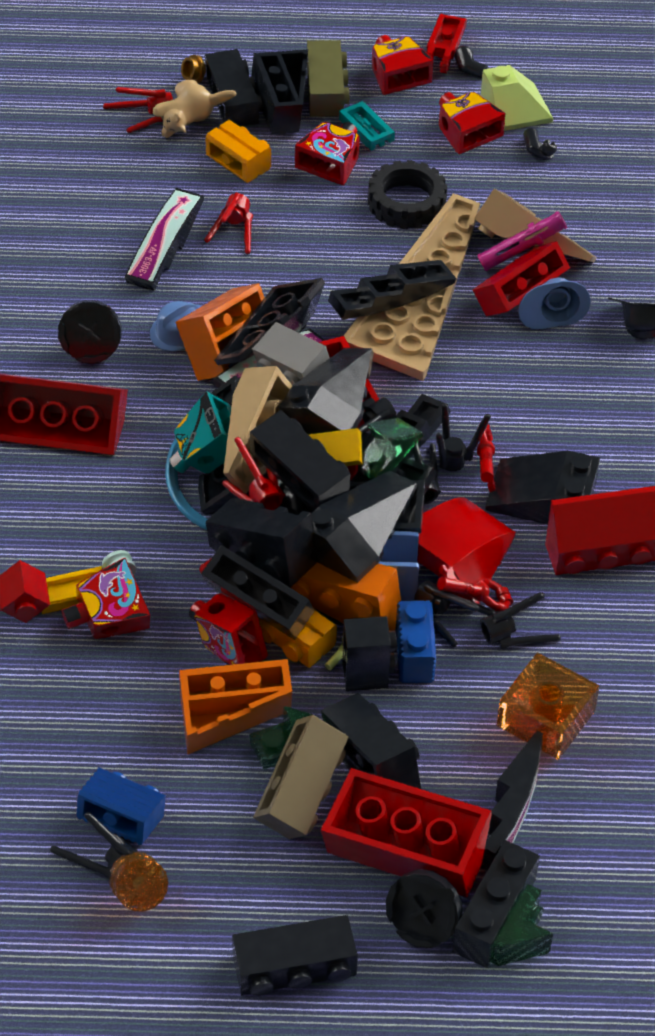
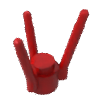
M117 87V93L152 97H147V100L104 103L103 108L117 109L147 106L149 114H153V108L157 104L171 101L173 97L171 92H165V89L148 90ZM157 116L128 127L126 132L131 133L157 122H163V119Z
M237 192L230 195L224 209L221 210L218 219L209 230L204 241L206 243L210 242L222 223L226 221L234 225L244 222L245 253L250 254L251 222L253 219V214L249 212L250 200L245 195Z
M236 437L234 441L255 480L249 486V496L228 480L223 481V486L239 499L263 503L264 509L275 510L281 505L285 497L277 477L267 468L266 471L269 479L263 477L241 438Z

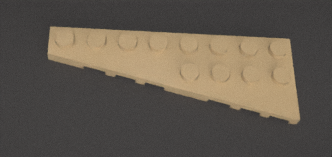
M453 193L399 264L442 260L458 279L476 224L474 218L479 212L480 203ZM456 282L428 297L404 306L373 315L358 317L344 334L345 339L351 348H372L374 352L373 362L424 381Z

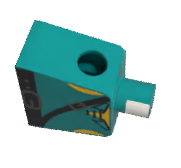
M207 391L201 396L174 430L179 450L170 458V463L174 469L184 473L192 466L203 473H210L225 462L231 415L229 403Z

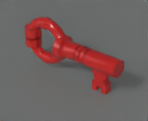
M488 424L480 439V443L477 445V454L480 456L481 481L487 483L489 492L495 491L493 474L495 446L491 442L493 435Z
M442 564L438 568L440 574L443 575L437 581V588L439 590L473 597L476 601L483 602L498 612L508 609L513 604L508 588L502 587L492 579H482L477 584L457 580L451 566L446 568ZM489 588L495 591L498 599L497 602L489 596Z

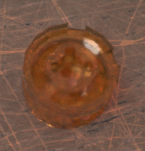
M133 852L127 856L122 855L115 861L110 870L111 878L109 885L112 893L124 907L132 911L145 912L155 908L162 902L167 893L168 878L166 871L152 856L144 852Z

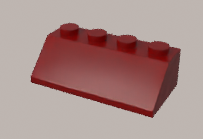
M0 374V441L115 455L125 420L128 389Z
M655 486L551 500L545 546L555 575L576 574L582 571L610 569L631 564L640 565L655 561Z
M351 768L321 828V833L327 853L401 877L405 873L417 869L434 871L445 877L455 887L458 895L468 897L482 865L492 813L491 810Z

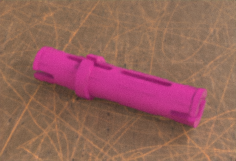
M557 211L536 224L534 222L527 224V229L502 241L487 251L479 253L477 256L484 270L488 271L492 267L536 244L540 246L544 244L543 240L566 229L567 225L560 212ZM545 227H548L547 230L525 241V238H527L528 236L540 231ZM519 242V245L497 256V253Z

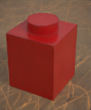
M19 560L0 575V611L27 623L50 606L44 572Z

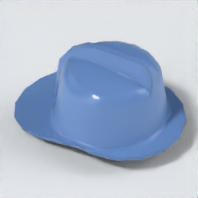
M565 278L549 279L543 285L534 287L525 294L519 305V318L526 327L531 329H546L575 324L589 311L591 303L590 294L583 285L577 282H572Z
M173 301L163 306L158 313L157 320L150 329V339L154 346L169 352L184 350L185 347L175 322L202 305Z

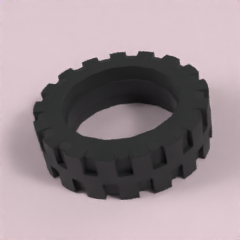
M401 160L394 161L391 165L384 164L381 166V170H375L372 178L369 179V210L372 214H376L377 220L380 222L384 220L386 225L391 227L396 225L400 226V229H408V227L418 229L422 228L424 224L428 226L446 203L447 184H445V177L439 175V171L433 167L431 169L428 167V164L423 162L417 164L413 160H407V162L401 163ZM410 185L423 189L430 197L418 203L405 204L388 198L385 192L397 186Z

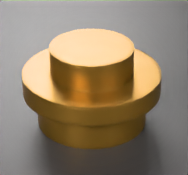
M191 55L183 60L181 73L185 80H195L197 84L203 80L206 74V65L201 56Z

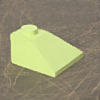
M510 65L483 70L481 97L506 113L504 131L553 122V117L537 87Z

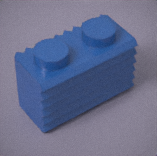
M400 601L397 604L396 616L399 681L402 683H431L435 681L436 668L432 602Z
M98 767L97 772H94L90 780L86 782V785H83L82 790H79L76 816L79 820L83 819L87 823L85 813L90 812L112 834L116 833L118 837L123 836L125 840L130 839L132 843L136 842L138 845H142L164 817L166 795L160 793L153 786H143L133 782L120 772H110Z

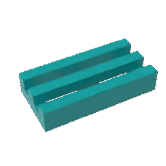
M363 101L339 110V120L342 123L350 122L355 125L360 141L370 151L376 149V144L380 147L384 146L385 140L389 143L395 141V132ZM371 125H372L380 134H378V133L371 127Z

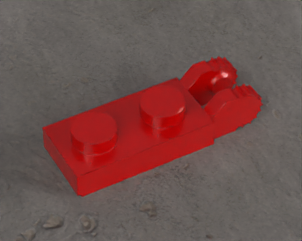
M440 14L427 44L426 53L432 57L433 61L434 56L442 58L440 73L447 74L451 59H454L455 51L466 29V18Z

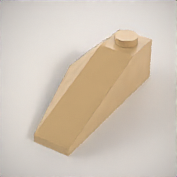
M493 189L474 218L480 223L478 229L489 237L493 238L496 234L507 239L527 229V224L531 222L536 224L542 220L539 217H535L536 214L497 189ZM545 227L540 231L528 236L527 238H525V241L547 230L548 227ZM559 232L543 240L544 244L557 241L564 255L593 263L597 259L589 251Z
M277 366L245 368L233 393L223 474L245 494L249 491V486L255 478L234 440L236 437H240L250 453V431L280 411L278 407L291 389L292 384ZM250 453L259 471L263 475L266 471L265 466L255 456H253Z

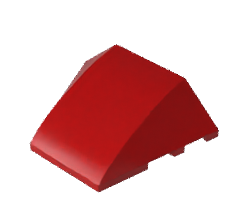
M457 497L423 513L417 562L439 577L443 576L438 569L442 564L446 568L451 566L457 580L477 584L482 579H492L497 567L501 565L510 548L516 532L467 498ZM455 594L470 601H473L477 604H480V602L476 601L473 597Z

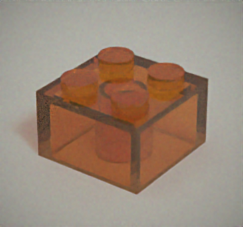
M537 652L500 699L496 726L525 742H528L538 730L543 733L541 751L559 760L594 714L600 685Z

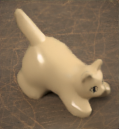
M183 80L175 87L177 98L157 104L153 108V115L163 119L162 136L169 138L175 132L181 131L186 133L185 126L207 119L214 106L232 99L236 96V92L234 90H224L211 94L204 86L197 84L195 80Z

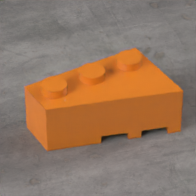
M259 283L230 289L175 322L197 381L215 378L229 368V364L217 365L214 360L265 298Z
M316 563L291 587V589L309 599L313 608L343 624L344 619L387 616L389 631L396 629L397 604L401 601L397 568L378 563L357 583Z
M288 659L179 670L180 698L187 755L291 711L292 685Z

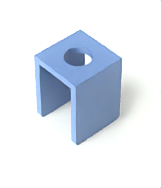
M395 531L392 538L387 540L383 548L384 554L379 564L397 568L401 601H414L418 587V532Z

